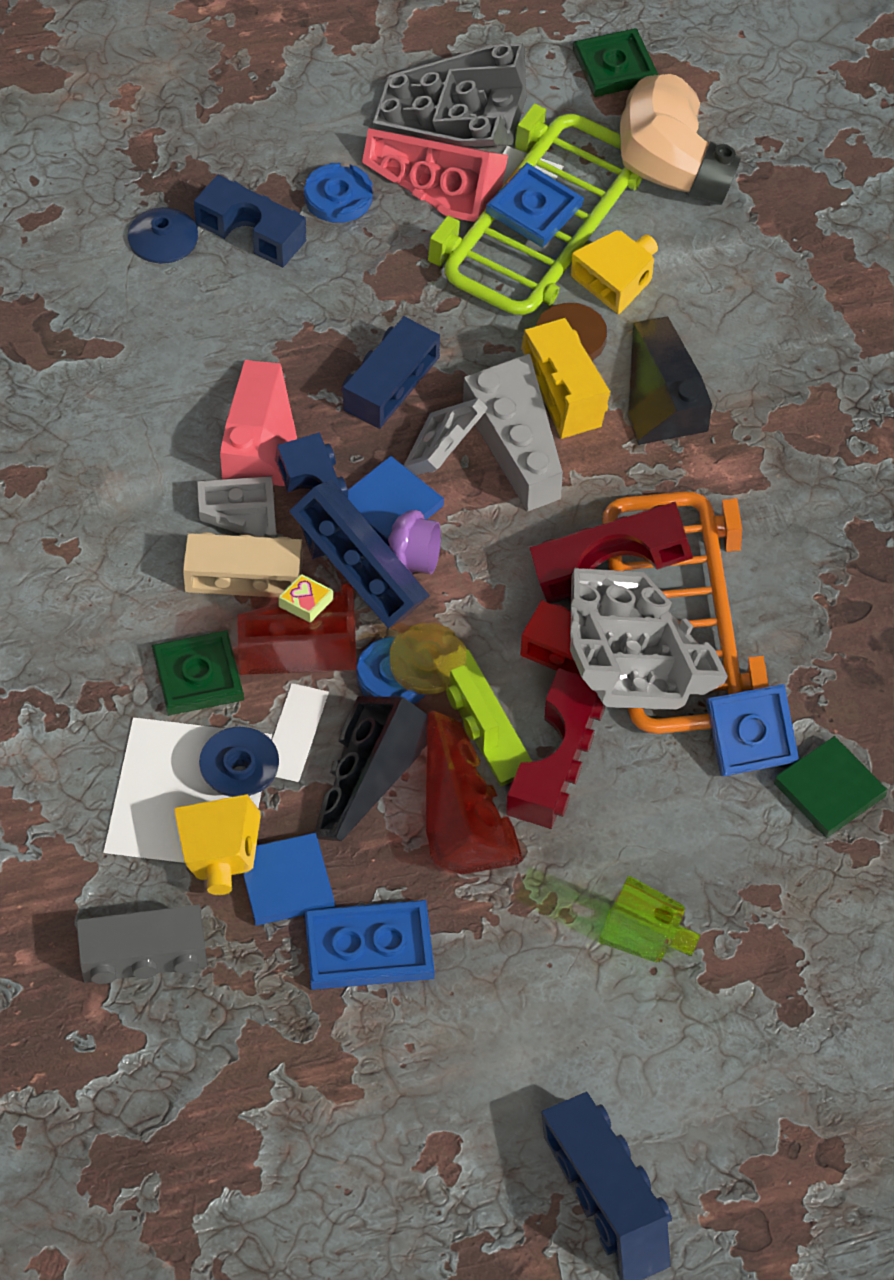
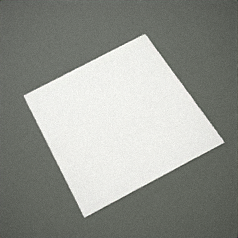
M133 717L103 853L185 863L175 817V808L230 798L216 792L204 781L199 764L200 754L205 743L213 735L226 728ZM264 733L272 739V734ZM238 766L233 770L242 771L246 768L243 766ZM261 792L249 796L257 808H259Z

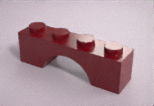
M676 501L666 505H657L647 511L631 516H622L612 522L593 528H584L577 533L558 539H549L539 545L529 547L539 584L548 603L571 597V576L574 568L595 569L605 560L621 555H633L643 558L657 570L693 559Z
M558 668L546 697L544 720L558 732L562 739V744L552 755L545 759L520 763L507 795V816L552 829L557 815L561 817L565 815L570 799V794L566 793L569 783L576 785L583 764V762L578 761L582 751L589 752L595 730L591 729L594 720L601 721L606 707L596 691L588 686L580 674Z

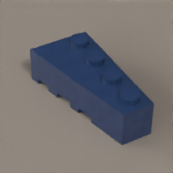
M586 1091L541 1111L544 1138L568 1183L570 1184L577 1180L575 1191L580 1206L587 1218L594 1215L595 1224L601 1236L599 1241L606 1255L616 1253L619 1261V1271L617 1272L619 1279L643 1280L671 1267L668 1222L672 1221L669 1207L662 1197L656 1198L652 1193L651 1183L645 1169L641 1165L636 1167L632 1162L631 1152L625 1138L621 1134L616 1136L612 1131L611 1121L602 1104L596 1106Z

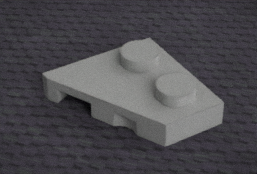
M479 398L430 413L404 467L415 476L427 472L432 473L439 469L446 458L486 412L488 407Z
M272 476L197 481L200 521L242 535L277 538Z

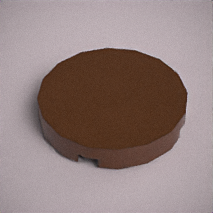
M561 303L550 307L541 314L536 326L566 318L572 330H576L580 343L590 359L593 361L601 355L607 341V325L602 316L593 308L580 303Z

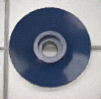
M162 207L145 211L132 221L128 229V242L132 251L141 259L152 263L165 264L181 260L193 251L198 241V229L194 220L185 212L174 208Z
M232 727L216 733L205 743L199 759L200 771L204 781L220 794L229 797L246 794L251 796L261 792L272 783L279 769V754L273 741L264 733L249 727ZM238 766H243L246 768L242 771L233 770Z

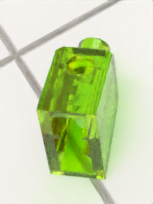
M627 876L609 911L597 942L658 963L662 961L669 947L691 957L701 934L679 925L685 912L683 904L639 880Z

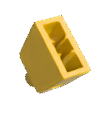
M616 230L572 253L571 277L619 315L650 283L654 265L652 255L658 251L657 243L647 234L634 241L624 232Z
M248 794L176 807L175 817L186 866L197 879H207L208 893L213 895L230 893L232 891L231 875L249 872L253 868L261 818L260 810Z

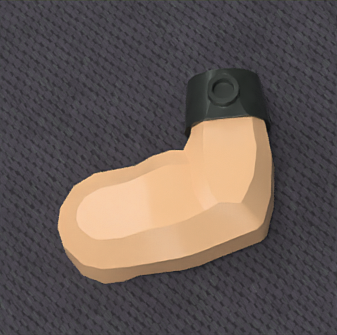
M672 74L644 77L628 94L626 106L621 116L620 139L623 165L641 178L662 187L687 192V196L722 205L738 169L741 157L736 155L735 150L727 144L717 145L712 141L708 143L697 134L700 102L697 93L682 78Z

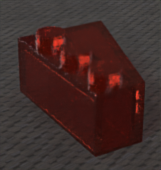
M350 583L341 585V591L333 593V600L311 623L280 608L279 603L237 615L240 675L357 670L353 586Z

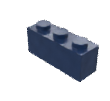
M403 316L395 327L391 326L387 329L378 347L375 350H370L365 355L361 367L355 374H349L344 380L341 388L343 393V410L380 429L440 358V334Z

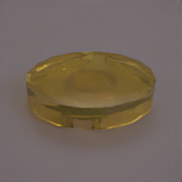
M418 623L410 626V630L405 631L403 634L401 632L394 638L390 647V670L395 680L407 690L419 694H438L446 691V688L450 687V670L462 665L466 666V647L463 641H460L455 636V632L449 627L436 623Z

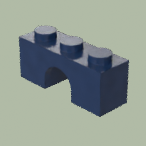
M219 174L194 200L196 225L224 239L237 227H254L252 230L254 254L282 268L307 241L306 217L293 209H288L273 202L265 195H259L243 187L240 183L229 180Z
M320 432L277 445L275 461L287 493L298 489L312 490L315 486L332 480L348 498L346 483L342 476H336L333 465L336 464L333 449L329 443L324 444ZM300 525L312 559L325 556V553Z

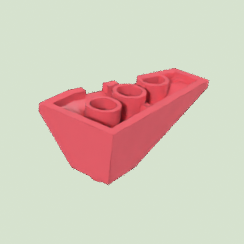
M368 128L362 163L393 183H398L409 190L418 199L431 204L443 215L475 222L485 210L487 203L498 193L503 185L508 155Z
M245 360L226 421L220 451L222 480L272 476L273 485L285 486L275 461L277 445L297 439L281 363Z

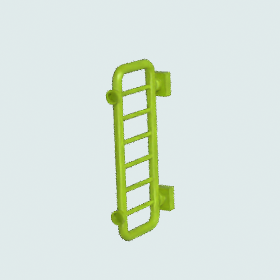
M535 103L517 126L515 148L526 152L527 155L501 189L526 163H529L534 167L538 166L602 197L590 214L581 210L574 214L585 221L573 237L561 231L554 235L568 243L558 258L553 260L489 228L495 218L485 213L486 208L463 238L459 237L460 221L448 215L431 236L428 261L440 267L447 258L444 270L445 276L451 284L513 315L531 313L542 302L549 306L555 302L560 291V287L555 284L571 264L572 253L585 245L628 186V188L635 191L643 179L625 167L621 169L557 138L565 128H576L621 150L619 133L577 114L558 116L547 126L545 124L546 108ZM553 143L618 176L605 192L540 159ZM485 233L551 267L537 284L471 250ZM467 256L533 289V291L526 300H512L464 276L459 272L458 267Z

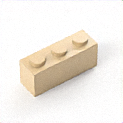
M208 532L201 534L188 533L183 567L185 592L278 598L302 574V539L253 537L251 535H216Z

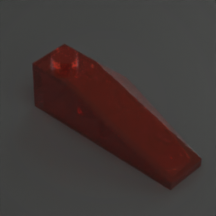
M433 710L428 714L426 835L430 846V856L434 864L461 875L518 865L523 861L514 826L509 816L501 818L493 802V799L498 796L493 785H487L479 775L476 768L480 765L481 761L461 722Z

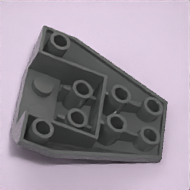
M523 43L491 45L389 75L373 120L374 128L462 147L512 145L527 98L525 48Z

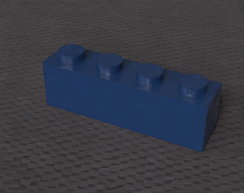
M332 480L315 486L289 510L292 516L388 629L403 621L430 597L428 592Z

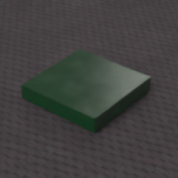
M637 28L573 42V52L594 97L633 89L644 77L659 75Z
M228 630L152 645L153 657L168 716L244 701V692Z
M833 736L778 774L774 781V784L826 838L885 798L888 790L836 736Z

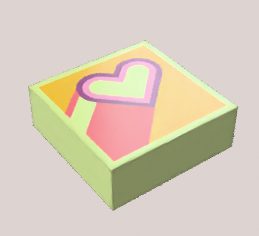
M301 574L278 597L279 607L311 623L333 600V590Z

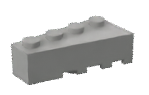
M530 353L464 377L463 402L479 398L488 407L475 425L527 512L560 500L563 471Z

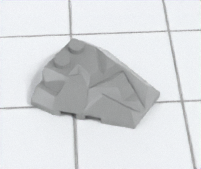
M574 568L571 576L570 652L581 677L592 690L596 691L606 707L677 710L686 704L690 694L704 695L725 683L728 675L715 649L708 642L698 644L690 635L693 625L686 618L682 619L680 623L669 612L672 602L644 572Z

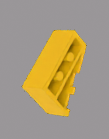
M566 318L525 329L521 349L524 355L529 353L531 355L541 395L560 438L563 439L602 427L605 412L608 411V400L611 391L580 343L576 330H572Z

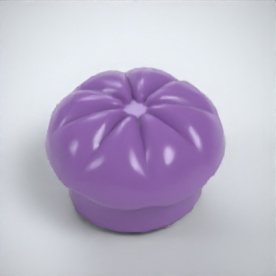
M408 510L399 516L394 522L392 532L388 537L389 548L411 574L415 571L433 574L440 553V524L437 521L425 519L423 513L419 510Z

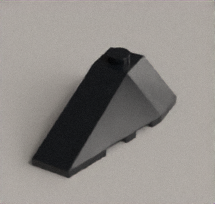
M669 317L635 322L633 325L628 418L637 444L641 445L708 432L712 409L711 400L701 374Z
M358 696L341 730L338 742L343 744L344 747L341 759L333 761L330 773L335 775L336 778L333 788L327 791L322 801L314 831L317 834V838L320 840L342 841L420 756L422 750L430 741V733L436 720L404 697Z

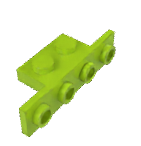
M465 649L434 661L433 667L446 688L451 706L460 713L469 738L475 740L500 787L513 782L520 763L532 762L471 652Z

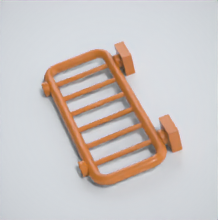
M684 491L631 496L611 502L603 512L602 524L614 521L624 512L650 510L654 506L666 505L675 501L677 507L692 506L698 510L701 524L683 527L685 533L702 532L706 555L693 556V559L670 566L707 563L711 586L662 592L667 598L712 594L716 618L688 620L693 625V628L717 625L721 650L715 651L718 657L723 659L724 669L728 677L724 684L712 691L728 690V694L769 687L764 656L748 657L747 673H740L719 538L724 537L726 552L741 551L742 524L737 498L722 500L721 515L716 516L711 502L696 492ZM622 555L607 559L609 570L624 571L654 568L648 561L623 563ZM628 708L632 723L638 729L647 733L664 734L711 729L709 714L651 718L645 714L644 708Z

